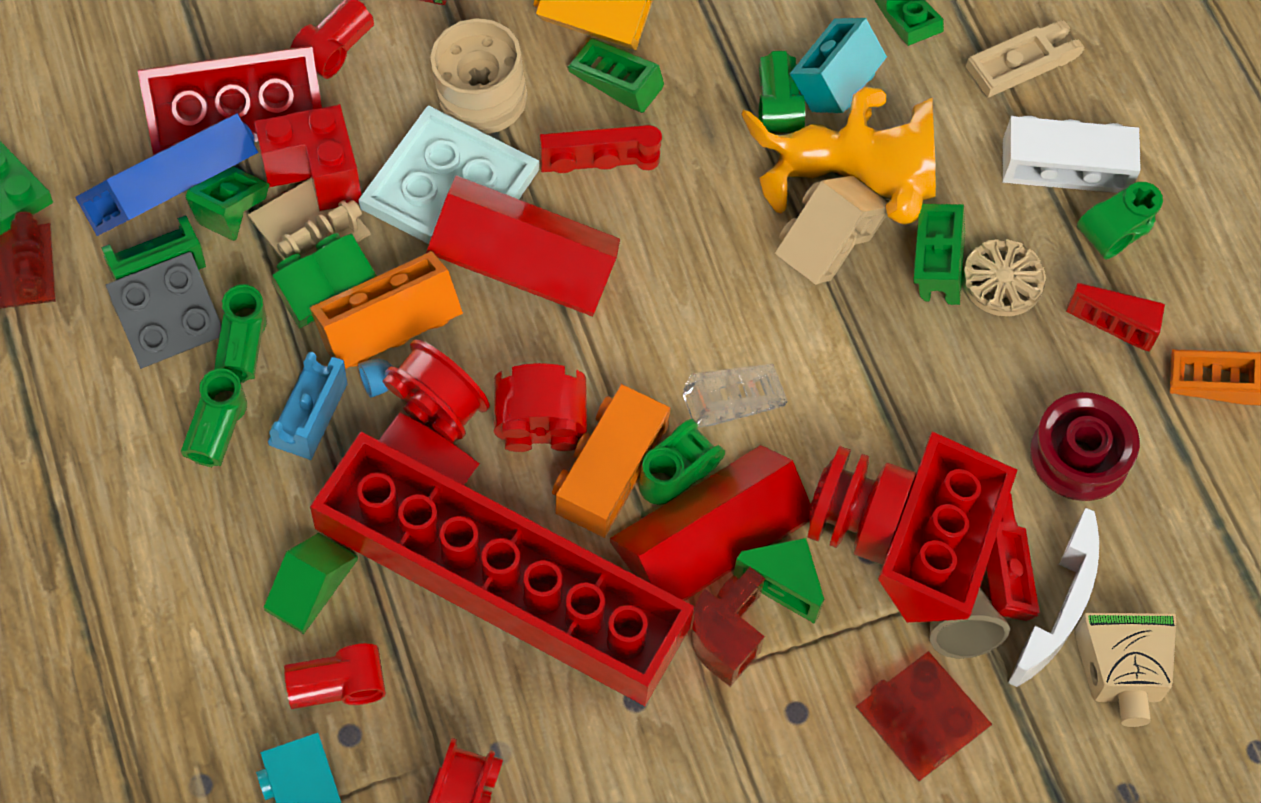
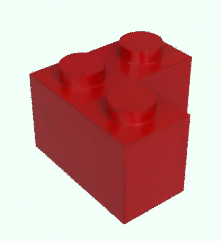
M340 104L254 121L267 183L270 184L269 188L305 181L311 178L319 212L338 208V203L343 200L346 203L354 200L359 204L361 189L358 170Z

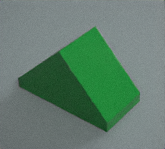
M320 533L286 551L265 602L264 611L300 633L305 634L358 561V556Z
M806 538L741 551L736 560L733 573L734 578L815 624L823 606L824 596Z

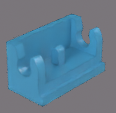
M308 352L303 362L304 368L279 420L273 423L268 440L269 446L312 460L348 384L344 360L332 357L328 367L316 361L317 356L314 352Z

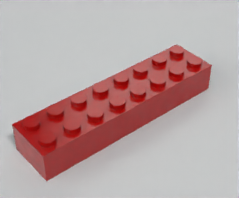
M363 432L359 433L310 506L315 530L643 706H646L691 627L694 612L693 605Z

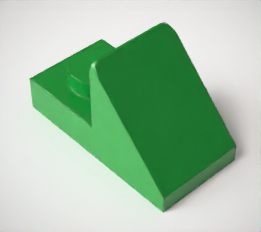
M232 166L188 189L185 198L196 221L201 226L235 241L238 237L244 211L266 199L270 184Z

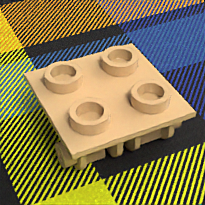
M311 178L248 214V217L282 261L295 254H300L301 258L315 253L317 251L316 244L335 233H339L340 237L352 233L357 242L371 235L370 231L359 219L362 212L354 200L348 203L343 200L338 203V208L319 212Z

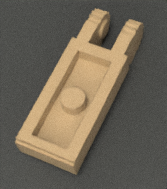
M1061 20L1041 29L1036 27L970 56L966 68L989 98L1058 67V65L1063 66L1070 61L1072 62L1083 53L1085 47L1079 39L1071 40V42L1064 43L1055 48L1053 47L1054 43H1058L1065 38L1070 31L1068 24Z

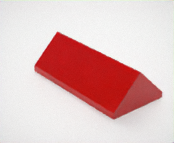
M312 46L138 69L153 156L237 113L241 121L252 131L254 142H258L254 121L322 108Z
M456 175L446 196L426 253L432 251L437 258L593 317L617 259L620 238Z
M933 431L928 438L878 577L879 582L907 623L968 620L972 613L1018 471L1016 468Z
M760 445L610 538V543L634 575L685 601L733 571L741 551L774 545L810 522L809 509L811 503L793 460Z

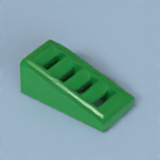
M590 38L568 65L570 73L640 113H643L664 86L659 64L594 38ZM600 56L603 59L595 69L592 68V64ZM613 65H615L614 69L610 72V74H606L610 70V68ZM627 74H630L625 81H623L624 77Z

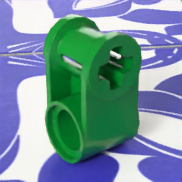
M1133 183L1110 199L1090 208L1079 219L1076 227L1104 259H1110L1153 229L1156 221L1155 215L1160 211L1163 204V195L1159 188L1151 183Z
M689 419L678 426L668 438L649 451L644 457L639 479V491L648 502L656 505L668 503L697 480L711 473L724 458L725 450L719 445L714 446L698 430L699 425L694 419ZM662 472L670 476V479L659 480L653 477L652 474Z

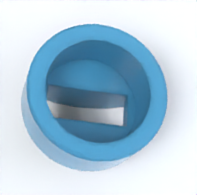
M380 358L370 359L358 364L363 386L370 398L384 394L389 390L383 383L386 377L385 371L392 366L387 360Z

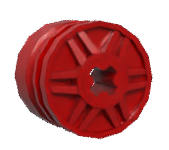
M839 446L834 458L823 469L809 509L810 527L807 538L819 542L826 523L835 525L829 546L837 548L849 530L856 533L854 555L883 565L916 472L886 462L876 480L867 478L869 456L861 455L853 473L845 470L851 449Z

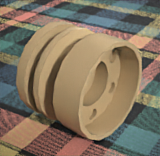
M479 18L460 21L444 30L434 42L430 56L441 111L485 134L500 132L514 124L523 113L528 97L518 39L509 28L493 20Z

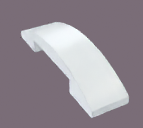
M1085 508L1059 565L1076 572L1052 631L1049 633L1041 628L1034 627L1008 682L1013 686L1018 687L1030 680L1054 658L1077 624L1088 603L1094 586L1099 560L1098 525L1095 512Z

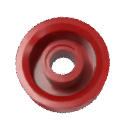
M415 339L409 345L412 353L398 368L391 366L385 371L386 377L383 383L394 395L407 402L403 409L412 419L423 425L430 421L435 431L451 443L456 439L461 440L466 435L464 426L477 411L487 412L490 408L489 400L475 381L454 361L430 344Z
M452 738L443 764L439 767L427 803H490L492 791L484 789V786L494 789L503 759L495 757V751L492 750L485 757L458 748L457 739Z

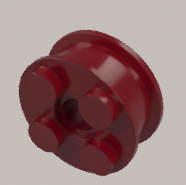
M1072 393L1054 401L1044 412L1031 440L1030 458L1036 474L1049 489L1068 499L1094 501L1109 496L1125 481L1139 454V433L1132 417L1115 401L1095 393ZM1076 441L1086 442L1093 451L1081 449Z

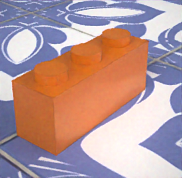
M432 251L310 307L326 351L331 358L335 357L344 360L345 369L358 366L359 363L367 361L370 357L389 348L402 346L410 338L429 329L442 327L450 319L463 314L449 271Z
M623 384L620 385L613 398L606 396L597 412L595 420L599 423L592 435L584 433L575 449L574 457L577 460L570 472L565 469L562 470L554 484L552 494L556 496L555 514L605 538L640 478L644 457L649 451L659 445L667 431L671 407Z

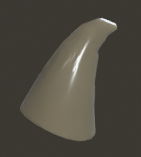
M979 588L972 613L968 620L931 621L929 640L933 648L946 657L956 659L973 658L986 654L1000 646L1008 637L1010 627Z

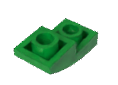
M875 0L889 24L907 46L944 31V19L926 0Z

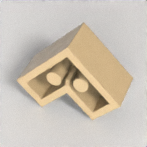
M854 176L816 182L803 197L802 203L805 207L798 218L791 219L781 231L779 239L782 243L775 254L815 285L831 281L854 245L868 242L872 239L887 216L885 205L888 201Z

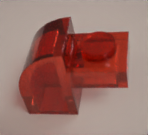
M751 567L740 579L733 575L720 589L717 598L704 589L697 600L694 610L691 641L695 654L708 670L729 687L734 684L761 653L765 638L763 634L742 618L760 598L765 578Z

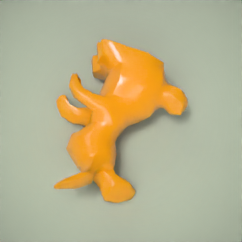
M864 87L853 94L847 126L840 131L828 129L820 124H808L799 131L782 136L768 132L756 116L743 109L741 115L751 136L762 147L774 149L780 156V159L773 168L759 177L764 197L775 212L782 213L787 207V177L815 178L829 172H834L845 177L854 176L878 195L891 199L885 206L887 216L892 221L903 225L916 221L922 207V200L936 197L933 98L913 107L910 123L890 129L875 130L867 126V121L872 116V108L870 107L884 105L886 103V94L880 88Z

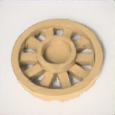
M994 239L982 243L979 247H975L969 254L962 271V284L969 299L980 309L997 316H1015L1027 312L1036 305L1044 290L1046 275L1044 267L1040 263L1041 260L1033 250L1026 249L1020 242L1006 239V241ZM999 251L1007 252L1005 260L1002 259ZM987 253L991 261L982 255ZM1015 254L1022 258L1016 263H1013ZM976 265L983 270H974L971 266ZM1029 266L1033 269V271H1023ZM973 281H984L980 286L972 285ZM1027 283H1035L1037 287H1032ZM990 292L994 297L988 301L983 297ZM1018 292L1026 296L1028 300L1020 299ZM1008 297L1011 305L1004 306L1002 298Z

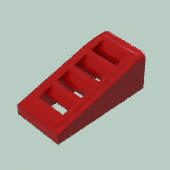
M1077 283L1067 304L1066 312L1139 349L1150 352L1161 331L1165 304Z

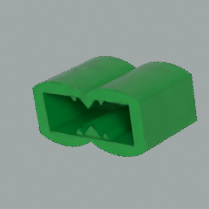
M339 233L332 234L316 244L317 251L304 258H301L300 254H295L284 259L276 266L278 272L272 275V284L298 328L315 322L310 307L377 277L352 233L344 237H340Z

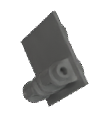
M191 252L105 285L140 369L220 338L221 322Z

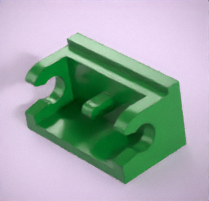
M922 204L918 219L914 284H919L920 297L926 302L930 301L932 291H941L945 293V300L948 305H960L966 231L964 204Z
M184 215L177 218L180 224L178 230L115 254L110 244L101 247L114 281L189 252L192 253L198 270L205 268L206 264L200 242L187 216Z

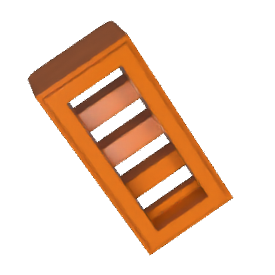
M1172 349L1170 393L1242 405L1261 406V352ZM1185 364L1194 365L1193 381H1184ZM1203 367L1212 368V382H1203ZM1221 370L1231 371L1230 382H1221ZM1240 373L1249 374V383H1239Z

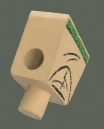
M1085 613L1074 631L1092 698L1097 702H1119L1120 718L1123 726L1139 727L1149 724L1151 722L1149 702L1162 701L1170 691L1173 683L1176 614Z

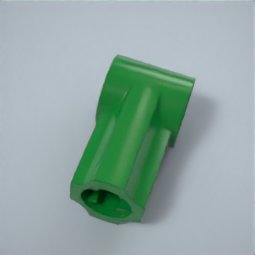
M772 51L769 55L760 58L759 77L761 95L759 98L758 119L770 133H794L805 127L804 95H799V89L790 75L797 65L796 57L790 56L787 51Z
M246 284L236 285L230 288L222 299L224 315L214 370L222 368L233 371L239 377L240 382L244 383L247 380L255 379L261 337L267 326V315L263 297L256 288ZM243 308L255 310L247 317L235 315L238 310Z
M218 368L204 375L200 382L199 391L201 397L181 449L183 457L194 461L196 464L211 468L222 465L236 423L247 410V399L239 377L233 371ZM231 391L234 393L226 401H214L215 396L220 392Z

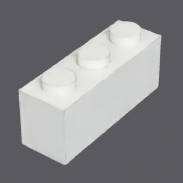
M1035 116L1010 117L1003 138L1002 183L1119 193L1136 182L1140 173L1138 127H1127L1117 123L1106 125L1082 123L1073 119L1064 121L1039 119Z

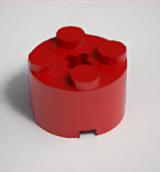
M532 363L512 367V376L503 378L502 371L495 375L494 434L505 441L506 450L526 452L532 449V444H551V449L556 451H572L576 449L578 440L581 439L584 433H587L586 376L583 372L576 370V377L565 375V366Z

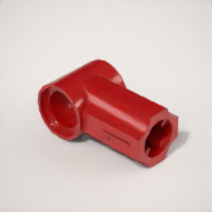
M343 0L319 25L315 27L309 24L303 27L292 41L290 49L312 46L316 73L325 79L332 78L343 66L347 57V51L374 26L373 16L359 0Z
M354 644L340 649L333 657L284 665L285 683L291 709L342 701L348 705H365L381 700L386 694L379 648L374 644Z

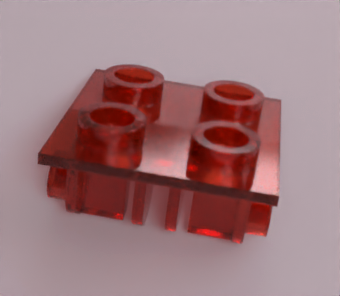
M29 212L17 213L15 219L11 222V229L0 235V309L56 302L51 224H38V221L33 219V215Z
M929 651L890 681L886 682L883 679L870 690L871 695L856 705V709L918 782L992 726L987 717Z

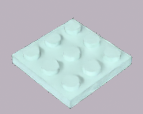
M428 105L359 199V206L361 210L429 244L446 196L456 175L520 199L539 171V160Z

